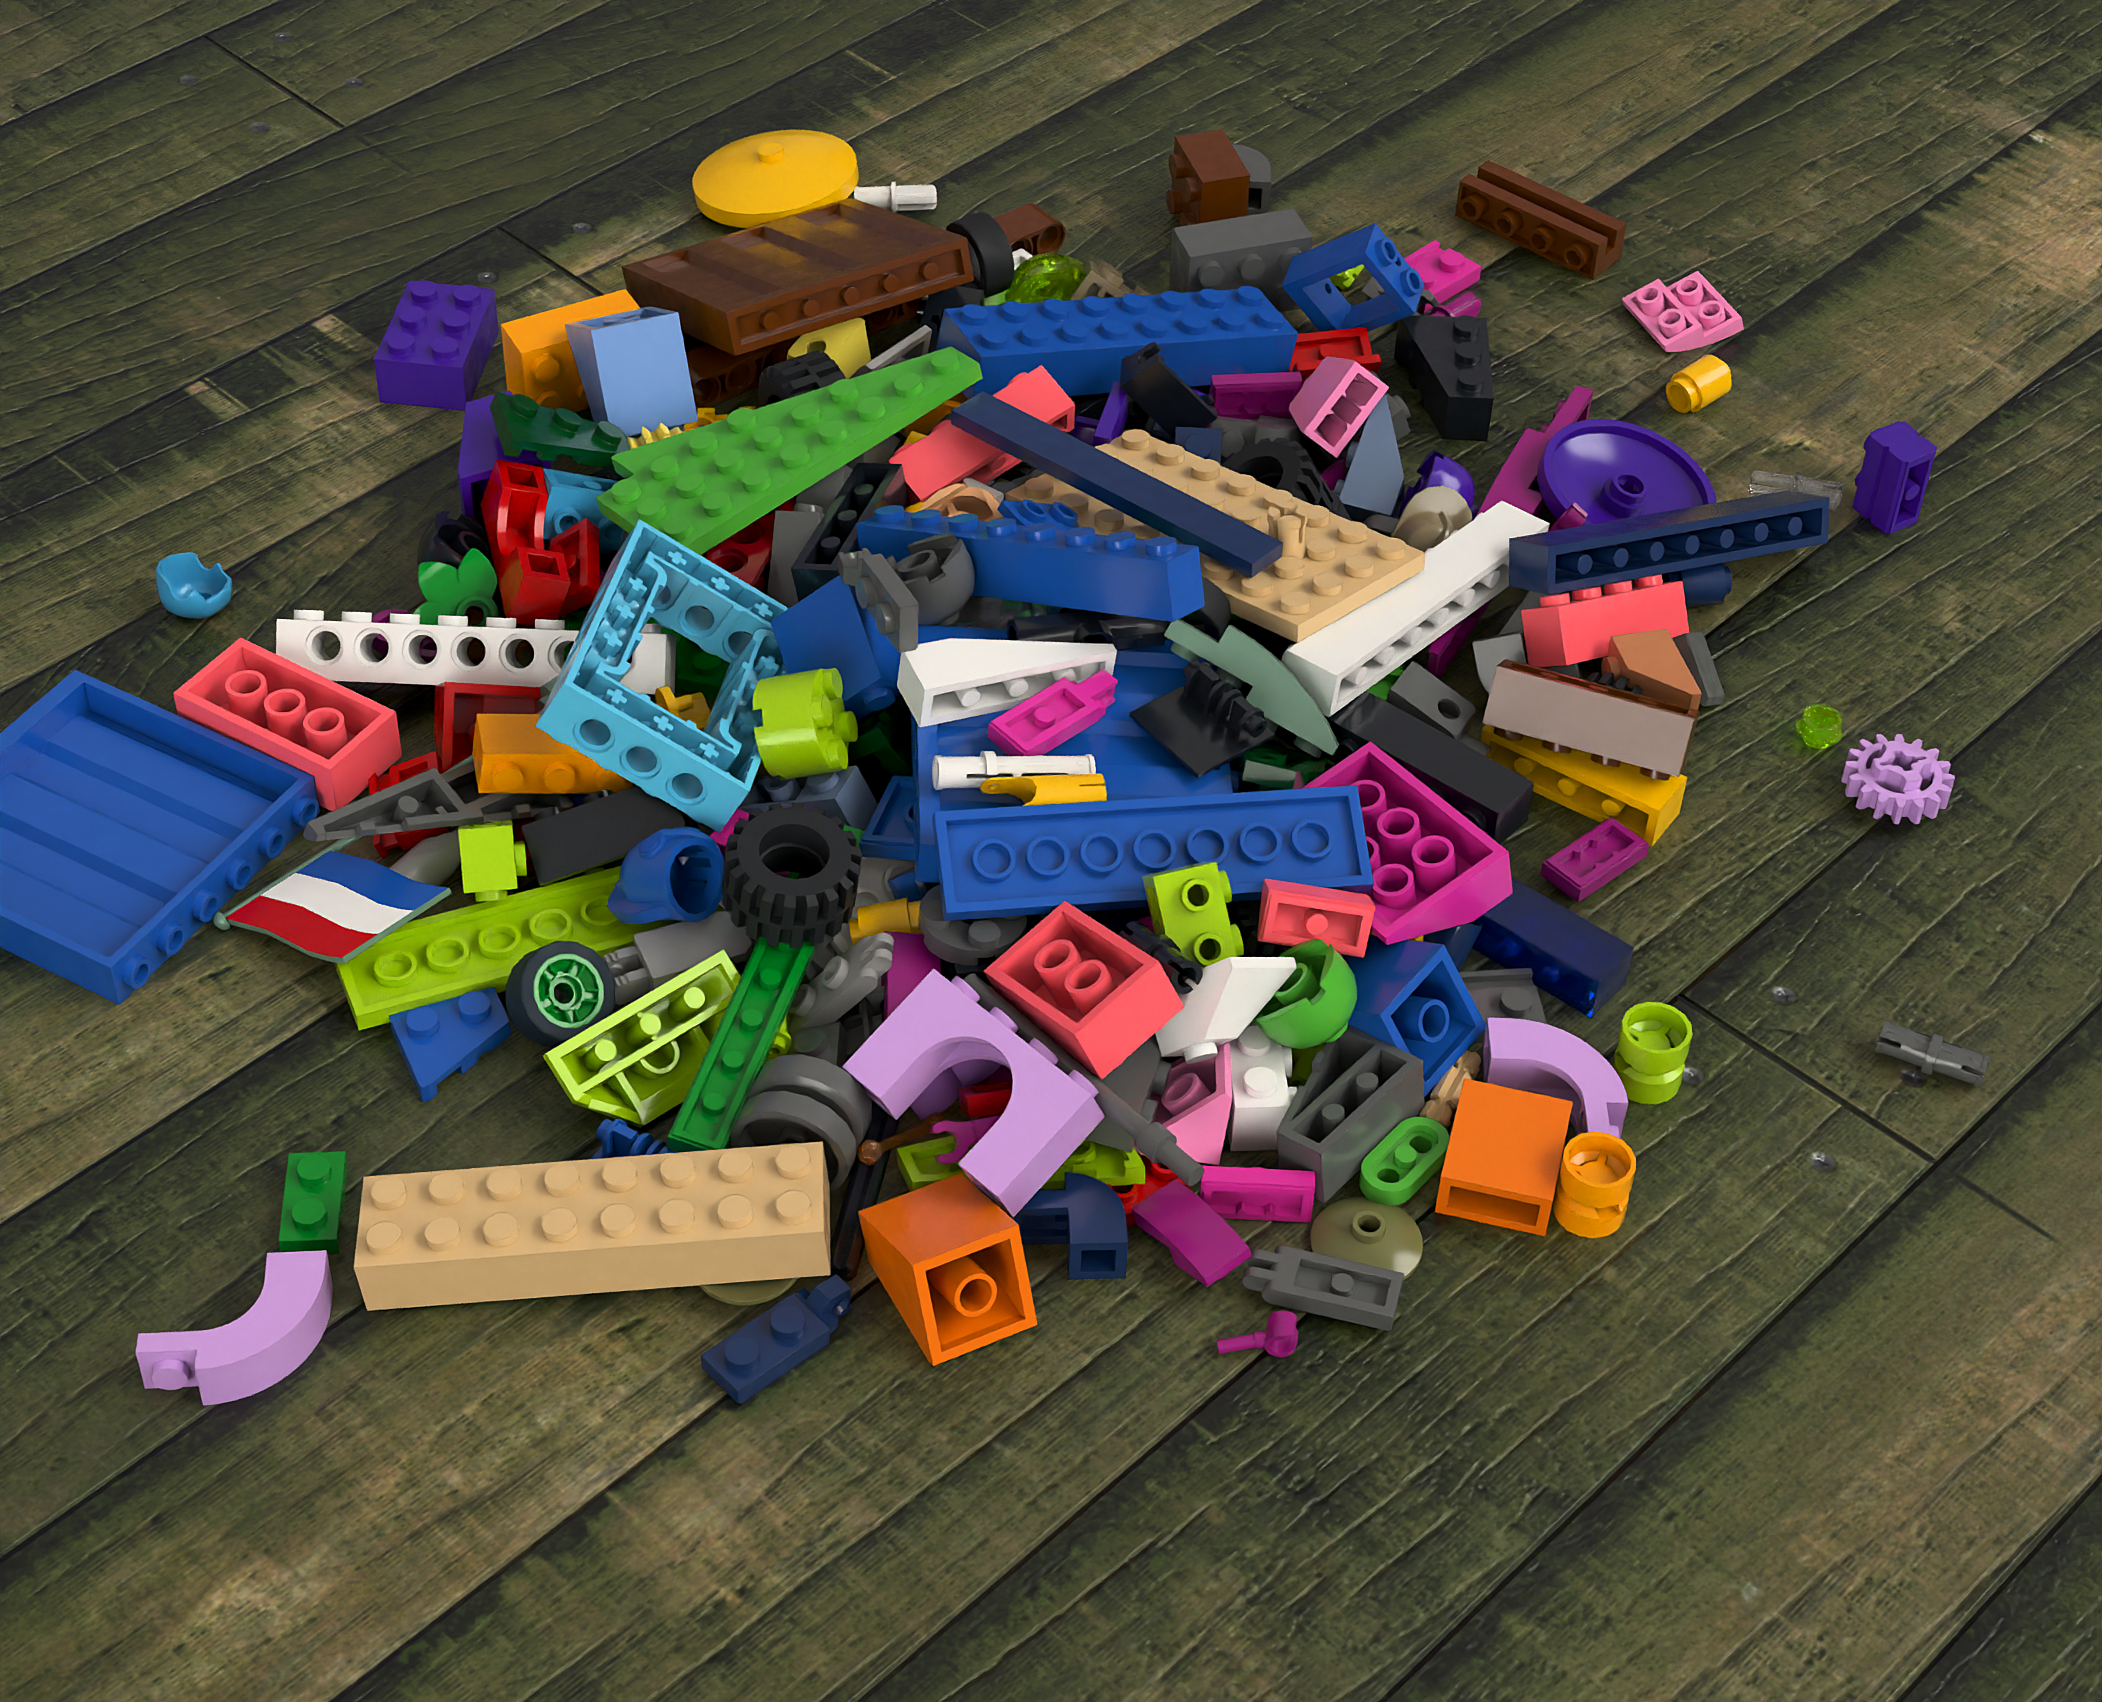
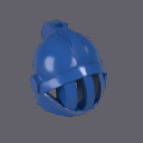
M685 826L673 829L664 828L639 841L628 851L622 863L620 880L616 882L615 888L608 899L607 906L619 922L628 924H645L657 920L699 922L707 919L717 909L723 897L721 889L725 860L718 844L708 834L702 833L700 829Z

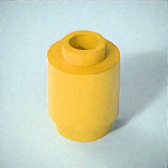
M1705 355L1672 376L1671 381L1666 386L1667 399L1670 405L1680 413L1697 412L1730 391L1732 385L1731 371L1728 365L1716 356Z
M906 897L857 907V918L849 920L852 945L856 944L863 937L874 936L877 933H884V931L924 934L918 928L919 907L922 900L909 902Z

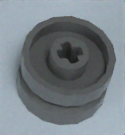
M803 1054L781 1055L766 1062L758 1073L748 1094V1100L740 1111L731 1130V1148L823 1141L829 1191L832 1192L839 1189L848 1176L856 1157V1149L862 1142L872 1120V1102L864 1087L844 1069L824 1059Z

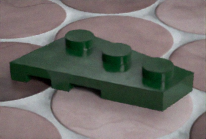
M497 391L491 402L490 410L504 455L519 457L522 449L537 451L536 456L540 460L554 462L557 455L562 454L568 455L579 465L605 468L613 464L612 456L630 450L625 433L612 423L588 421L580 418L571 410L565 408L554 410L541 406L533 399L521 394L510 396Z

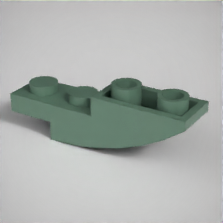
M1181 619L1170 623L1164 636L1174 641L1170 650L1190 662L1193 660L1198 661L1202 657L1218 666L1215 673L1220 676V679L1228 680L1233 687L1241 690L1245 682L1253 686L1246 700L1264 712V720L1267 721V728L1275 733L1280 725L1297 736L1293 744L1316 758H1320L1323 751L1330 755L1335 753L1339 744L1329 722L1314 698L1299 679L1276 656L1256 640L1232 625H1228L1222 638L1218 641Z

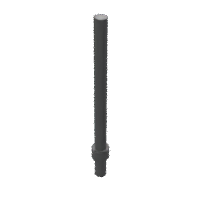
M970 974L964 979L980 996L977 1003L988 1012L993 1007L999 1008L1018 1026L1019 1030L1015 1034L1026 1043H1029L1033 1038L1042 1042L1058 1058L1059 1061L1055 1066L1066 1075H1069L1072 1070H1076L1088 1079L1099 1092L1094 1099L1101 1111L1137 1141L1136 1148L1155 1164L1162 1162L1189 1186L1195 1185L1202 1178L1204 1168L1176 1145V1136L1159 1122L1151 1124L976 974Z

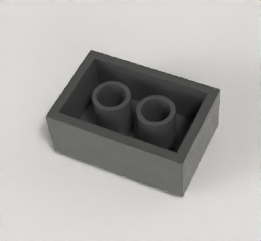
M1294 208L1175 227L1172 232L1169 291L1187 293L1200 292L1206 288L1232 290L1242 286H1251L1262 291L1263 295L1279 312L1301 309L1285 291L1282 284L1292 257L1311 250L1312 235Z

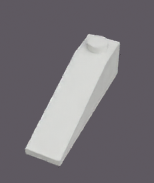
M943 639L918 644L916 650L901 653L897 687L919 727H925L1012 709L1064 677L1069 681H1075L1079 684L1102 669L1113 675L1117 650L1113 644Z

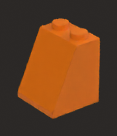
M962 1173L858 1211L868 1261L926 1358L933 1366L1038 1325L1019 1225Z

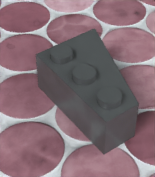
M1348 1024L1346 1031L1338 1039L1326 1043L1322 1052L1317 1051L1312 1061V1072L1305 1086H1299L1276 1131L1279 1169L1315 1171L1314 1198L1325 1203L1361 1169L1364 1158L1398 1124L1405 1119L1416 1117L1420 1114L1425 1106L1423 1060Z

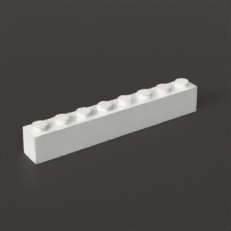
M1501 500L1486 512L1479 513L1473 521L1460 530L1453 531L1446 540L1436 547L1426 550L1423 571L1302 641L1291 644L1286 649L1281 662L1299 679L1314 698L1323 714L1327 717L1332 716L1509 586V538L1548 532L1550 523Z

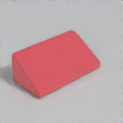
M1264 879L1257 940L1259 942L1294 947L1299 943L1312 939H1322L1328 947L1331 944L1339 954L1364 958L1375 905L1370 896L1366 894Z

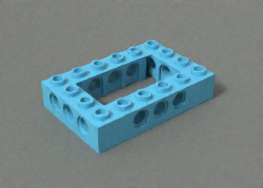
M639 519L611 561L535 727L548 733L554 740L567 744L593 759L602 768L611 770L641 787L647 794L658 797L676 807L694 821L703 823L720 833L750 792L761 761L754 733V727L763 726L762 709L753 711V694L756 684L763 678L788 674L770 621L789 608ZM650 617L654 618L661 626L674 630L695 642L705 652L717 655L730 663L704 731L696 728L697 724L689 719L684 721L653 703L648 695L644 693L638 694L620 683L631 665L627 661L643 638V635L639 633Z

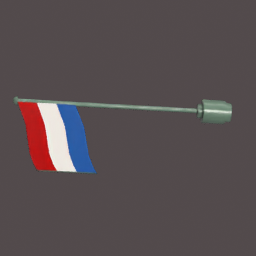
M558 676L540 687L542 698L537 701L540 711L536 714L542 713ZM473 756L467 757L444 773L472 762ZM363 836L339 839L224 914L217 911L213 920L215 926L221 930L230 929V925L270 935L311 957L330 962L346 963L452 892L449 887L433 886L414 881L372 860L339 853Z

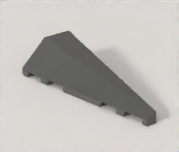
M472 761L442 775L434 767L307 822L303 836L306 840L324 841L534 817L537 813L554 807H563L564 811L574 808L575 804L567 794L478 793L474 762Z

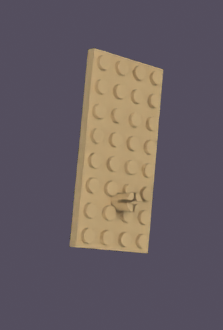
M1128 430L1121 436L1113 439L1109 444L1105 443L1095 446V448L1283 542L1282 557L1252 578L1199 552L1201 574L1223 591L1230 602L1232 614L1296 643L1424 570L1425 552L1406 545L1403 540L1387 537L1367 528L1361 522L1347 520L1329 512L1323 506L1312 505L1295 498L1288 491L1274 489L1256 481L1250 475L1239 474L1222 467L1217 461L1204 459L1189 453L1183 447L1168 444L1154 438L1144 430ZM1047 473L1037 478H1031L1025 484L1005 493L1006 501L1022 502L1024 499L1035 503H1063L1077 513L1079 527L1094 528L1095 534L1109 535L1116 532H1132L1135 534L1136 539L1143 540L1167 536Z

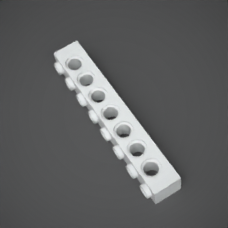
M294 610V619H277L276 654L331 681L422 685L457 682L541 687L560 674L565 663L563 657L564 649L570 642L575 641L579 631L565 630V620L535 619V629L516 628V618L486 617V627L468 626V616L438 615V625L420 624L419 614L390 613V623L372 622V613L342 612L341 621H325L324 611ZM646 623L639 633L643 635V638L633 652L629 670L620 683L639 694H655L656 688L668 686L672 693L675 694L676 634H662V626L660 624ZM331 632L340 641V651L333 659L324 650V640ZM379 634L385 637L389 646L388 654L382 661L376 659L371 650L372 641ZM426 636L431 637L437 646V654L430 663L425 662L419 653L420 643ZM474 638L481 640L486 650L483 661L478 665L473 664L467 655L468 645ZM522 640H527L534 649V659L527 667L520 665L515 657L516 647Z

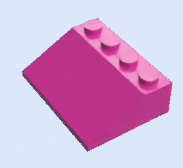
M1371 741L1301 788L1357 785L1374 882L1370 892L1361 894L1370 896L1375 905L1370 931L1386 945L1473 922L1513 894L1509 851Z

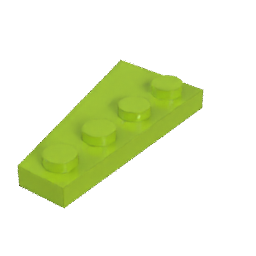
M953 1136L897 1148L898 1167L910 1192L962 1173L970 1181L958 1164L962 1159L951 1164H939L935 1161L936 1155L947 1154L953 1150L955 1145ZM1084 1140L1040 1189H1064L1065 1172L1088 1175L1111 1186L1145 1184V1165L1135 1148L1130 1153ZM973 1143L972 1145H970L969 1148H968V1150H967V1152H966V1154H967L977 1143Z

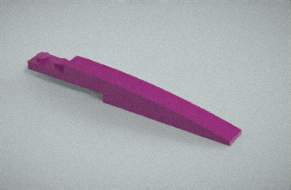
M1576 386L1566 401L1562 399L1559 401L1550 425L1545 423L1540 432L1530 428L1525 430L1501 468L1478 514L1486 512L1502 500L1541 519L1544 499L1540 493L1537 479L1540 458L1550 439L1560 429L1569 424L1589 419L1593 390ZM1494 597L1431 643L1427 663L1428 672L1439 680L1442 678Z

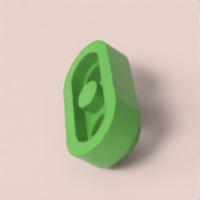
M1411 1117L1398 1124L1364 1158L1359 1179L1360 1189L1363 1194L1371 1201L1388 1206L1399 1205L1409 1200L1443 1166L1450 1139L1446 1128L1436 1120L1427 1117Z

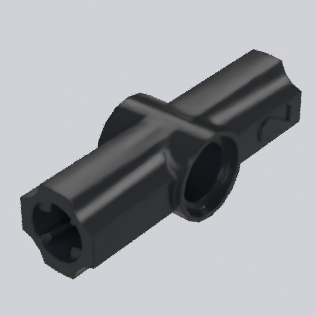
M1065 607L1056 614L1008 619L1006 630L1008 640L1113 644L1116 650L1164 645L1166 637L1164 636L1166 632L1165 621Z

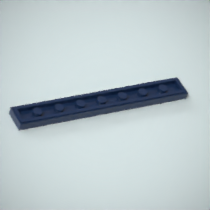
M984 391L951 410V424L1163 534L1176 538L1177 541L1183 544L1199 546L1200 553L1249 578L1254 577L1282 557L1283 542Z

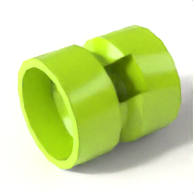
M1644 1002L1634 1005L1626 1011L1621 1022L1617 1040L1618 1046L1614 1054L1612 1067L1623 1083L1627 1099L1640 1104L1655 1105L1667 1102L1677 1094L1684 1073V1062L1687 1058L1693 1035L1690 1021L1677 1008L1662 1002Z

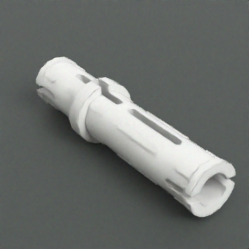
M982 751L980 756L941 757V755H935L932 763V781L935 790L949 788H980L981 790L980 785L983 781L996 777L1096 774L1095 760L1092 754H1085V756H996L994 751Z

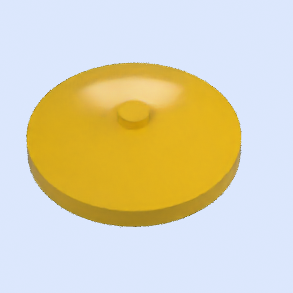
M778 130L748 136L716 150L698 166L693 176L692 185L696 204L700 211L708 218L728 226L751 228L847 199L857 186L859 171L855 152L842 139L812 130Z

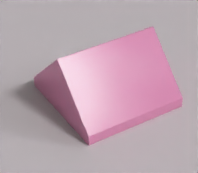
M1230 1041L1217 1046L1218 1055L1211 1059L1196 1063H1186L1183 1056L1173 1062L1163 1095L1153 1093L1151 1100L1158 1101L1153 1123L1159 1122L1177 1138L1176 1145L1199 1163L1219 1165L1232 1103ZM1135 1142L1134 1148L1140 1153V1155H1143V1154L1136 1148V1142Z

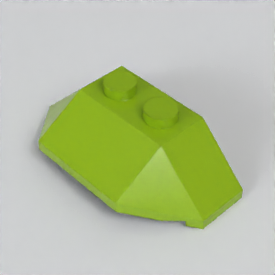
M723 949L545 1053L543 1057L573 1104L614 1119L619 1118L630 1125L641 1128L684 1102L741 976Z

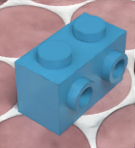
M542 468L549 494L544 518L543 542L550 545V539L587 518L599 528V554L608 555L612 551H619L624 529L600 512L596 497L611 489L618 481Z

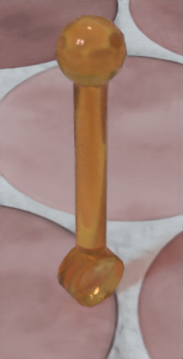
M932 1113L927 1116L924 1123L877 1143L874 1140H866L858 1148L857 1155L863 1163L868 1165L874 1164L883 1152L929 1133L931 1125L946 1121V1119L940 1113Z

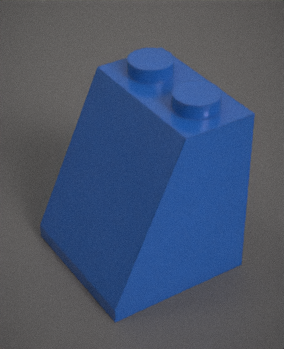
M840 575L770 621L787 673L837 668L843 684L842 699L845 711H852L856 721H859L873 711L889 707L895 702V697L901 694L897 687L901 653L896 650L886 635L880 634L876 622L869 611L861 608L857 600L855 586L844 584Z
M1369 935L1364 958L1340 954L1354 973L1357 985V1001L1348 1024L1422 1059L1425 1097L1451 1066L1457 1062L1482 1034L1486 1024L1444 944L1404 940L1386 945L1377 936Z

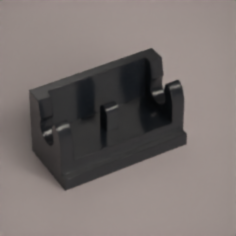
M1152 342L1133 355H1128L1121 360L1120 388L1174 440L1176 427L1204 428L1218 419V411L1211 405L1215 400L1209 394L1199 397L1164 363V358L1158 353L1161 351V347L1156 342Z

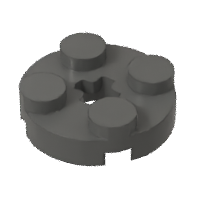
M940 884L929 890L920 903L918 928L924 933L923 943L934 955L950 963L978 965V958L993 956L997 960L1026 935V915L975 919L971 924L963 922L964 920L944 921Z

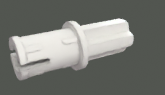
M891 182V186H856L854 188V199L894 213L903 210H931L937 206V191L934 185L896 186V182Z

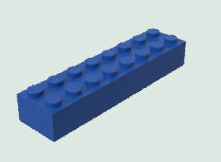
M1242 286L1232 290L1206 288L1200 292L1178 293L1175 291H1165L1157 295L1125 294L1123 297L1113 298L1088 296L1083 300L1061 301L1058 299H1047L1044 302L1023 304L1011 301L1003 305L979 306L968 304L962 308H948L943 311L936 351L952 346L979 362L983 378L962 391L968 400L982 391L994 395L1007 387L1008 383L1016 375L1023 372L1029 373L1041 365L1068 396L1110 393L1114 381L1120 382L1121 360L1128 355H1133L1152 342H1156L1161 347V351L1158 353L1164 358V363L1189 387L1210 385L1211 375L1288 372L1298 332L1263 295L1262 291L1255 287Z

